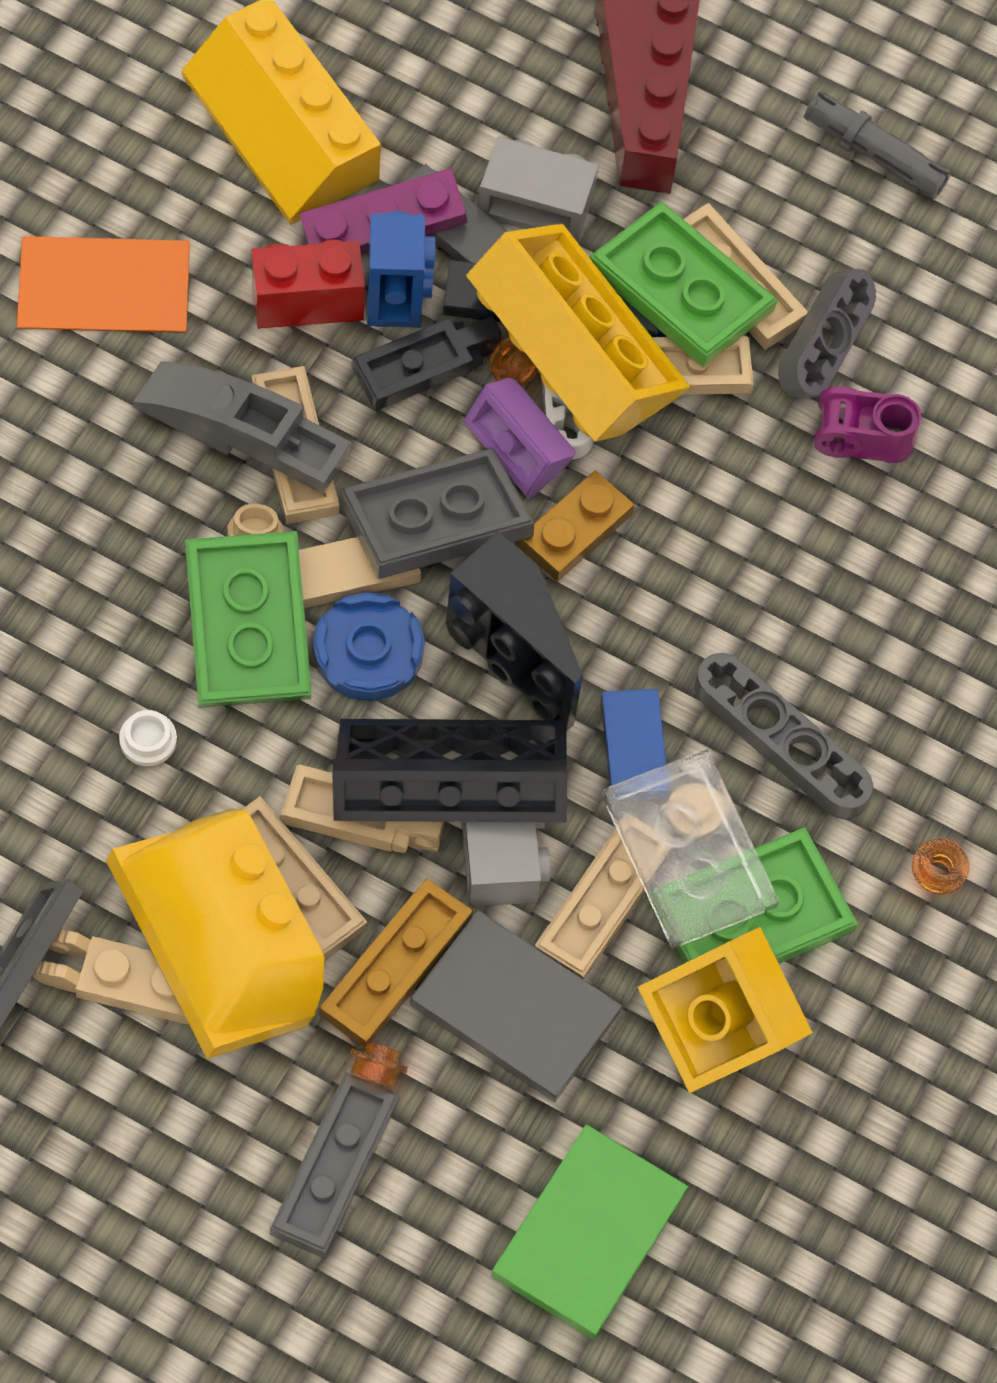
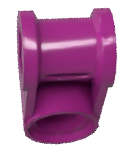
M838 386L827 388L820 393L818 405L822 411L821 429L814 435V447L820 453L835 458L854 457L887 463H899L906 460L913 453L921 423V410L911 398L900 394L890 395L858 391L853 388ZM845 403L846 406L840 407V404ZM886 426L899 427L903 431L894 432L888 430ZM835 437H841L840 441L837 442Z

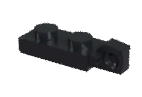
M493 316L466 327L463 321L452 323L450 318L355 356L352 359V369L374 410L377 411L473 371V369L483 364V357L502 348V331Z

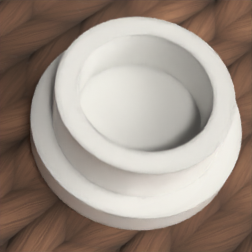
M153 710L139 711L129 717L122 725L119 735L120 747L123 754L131 762L141 766H155L163 763L173 754L177 744L176 730L170 719L163 714Z

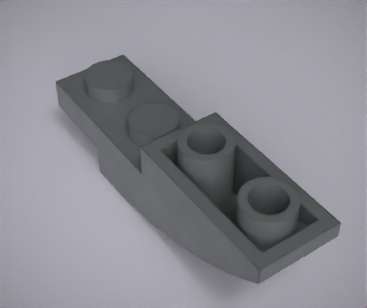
M161 361L133 401V407L227 456L235 448L323 494L351 453V441L304 418L303 405L251 382L203 367Z

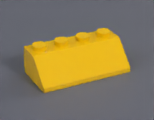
M259 0L226 16L182 69L183 79L290 225L301 220L300 213L335 203L379 180L381 143L274 0Z
M563 223L505 232L466 274V277L477 289V296L481 303L497 315L509 331V338L520 351L528 355L541 372V379L545 386L562 399L572 412L576 426L584 434L590 436L594 442L624 435L682 396L690 388V385Z

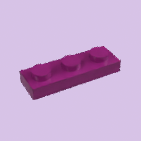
M452 168L300 213L308 244H319L333 239L343 242L359 241L361 255L369 253L371 213L403 211L409 214L425 215V235L468 223Z

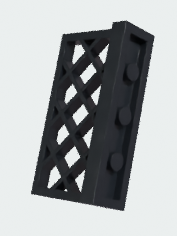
M340 719L336 759H333L332 768L334 821L567 823V720ZM356 739H376V741L365 745ZM416 740H433L426 745L416 742ZM489 740L490 742L480 746L472 741ZM544 740L548 742L540 746H536L535 744L529 741ZM395 750L404 754L396 759L385 756ZM454 751L461 756L450 760L442 755ZM511 751L518 756L507 760L500 755Z

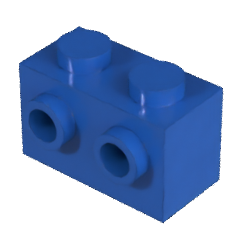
M403 211L371 213L367 326L421 328L423 298H432L433 269L435 267V236H425V215L409 214Z

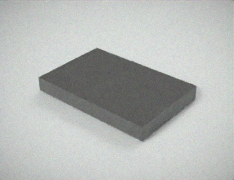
M493 448L340 489V504L378 579L474 553L497 531L510 542L534 536V521Z
M479 910L472 916L413 994L410 1001V1006L554 1103L608 1031L622 1008L621 1004Z

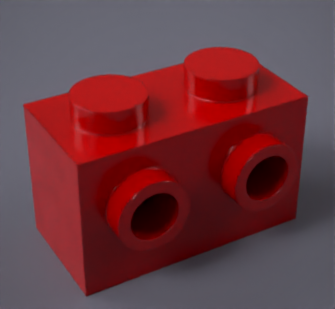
M333 239L319 244L296 246L272 244L266 248L252 249V287L257 329L364 321L365 283L359 241L343 242Z

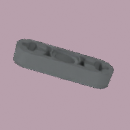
M862 269L838 271L832 273L826 280L779 364V383L782 390L793 399L818 397L823 390L829 388L875 305V284L866 271ZM825 320L829 322L833 332V340L830 347L825 344L822 336V327Z

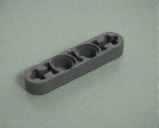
M716 653L702 661L696 676L695 691L697 697L708 709L830 815L846 820L856 818L865 811L872 796L873 781L871 775L862 765L740 659L731 654ZM727 674L732 678L730 687L723 684L716 689L710 685L713 675L721 678ZM745 691L750 692L744 696L738 708L733 707L736 696L741 699ZM757 706L768 707L776 714L778 722L772 728H757L748 720L747 712ZM795 743H809L816 748L820 759L813 765H799L790 757L788 749ZM828 763L833 764L831 775L826 773L823 780L818 781L817 778L823 774ZM852 783L857 787L854 796L848 794L841 799L835 794L838 785L845 787Z

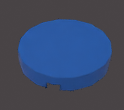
M364 592L345 596L334 603V608L329 610L325 616L324 614L316 624L313 655L319 674L331 688L349 698L373 701L392 697L412 683L422 666L425 639L420 621L412 611L410 614L407 609L401 607L398 600L389 595Z

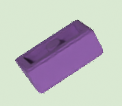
M506 378L486 384L463 420L486 449H494L506 473L527 499L534 497L571 462L576 454L573 447L513 378Z

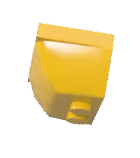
M227 809L194 820L174 832L111 850L106 862L207 1059L305 1028L309 1025L315 1016L323 991L324 955L247 810Z

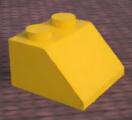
M761 927L741 935L637 987L689 1093L766 1058L813 1033Z

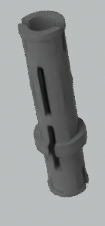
M820 90L814 96L805 111L804 119L821 127L840 140L841 147L847 151L854 149L867 156L892 174L918 188L919 191L933 200L944 189L952 174V171L934 162L923 155V153L871 121L872 116L864 111L857 113L838 102L823 90Z

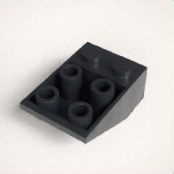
M497 531L450 573L446 615L448 632L461 647L467 650L473 648L487 661L490 671L500 682L508 686L513 684L526 695L530 706L542 719L567 720L568 731L575 723L583 678L582 672L539 566Z

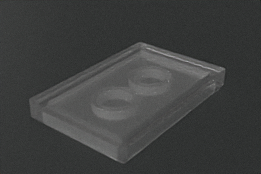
M708 749L603 789L601 796L671 949L775 909L778 906V897Z

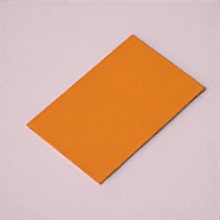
M22 236L17 329L186 333L190 241Z

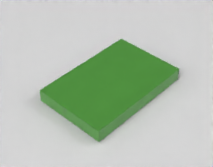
M662 201L589 257L618 295L702 367H705L775 310L778 301L776 297Z
M297 531L185 539L198 707L311 699Z
M805 827L653 890L650 897L683 963L761 927L780 964L853 933L858 925Z
M586 1124L494 1266L491 1277L590 1339L595 1340L685 1196L688 1186Z

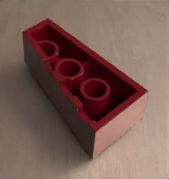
M596 0L595 18L596 25L599 27L600 53L605 69L606 96L612 118V137L619 186L671 194L700 0Z

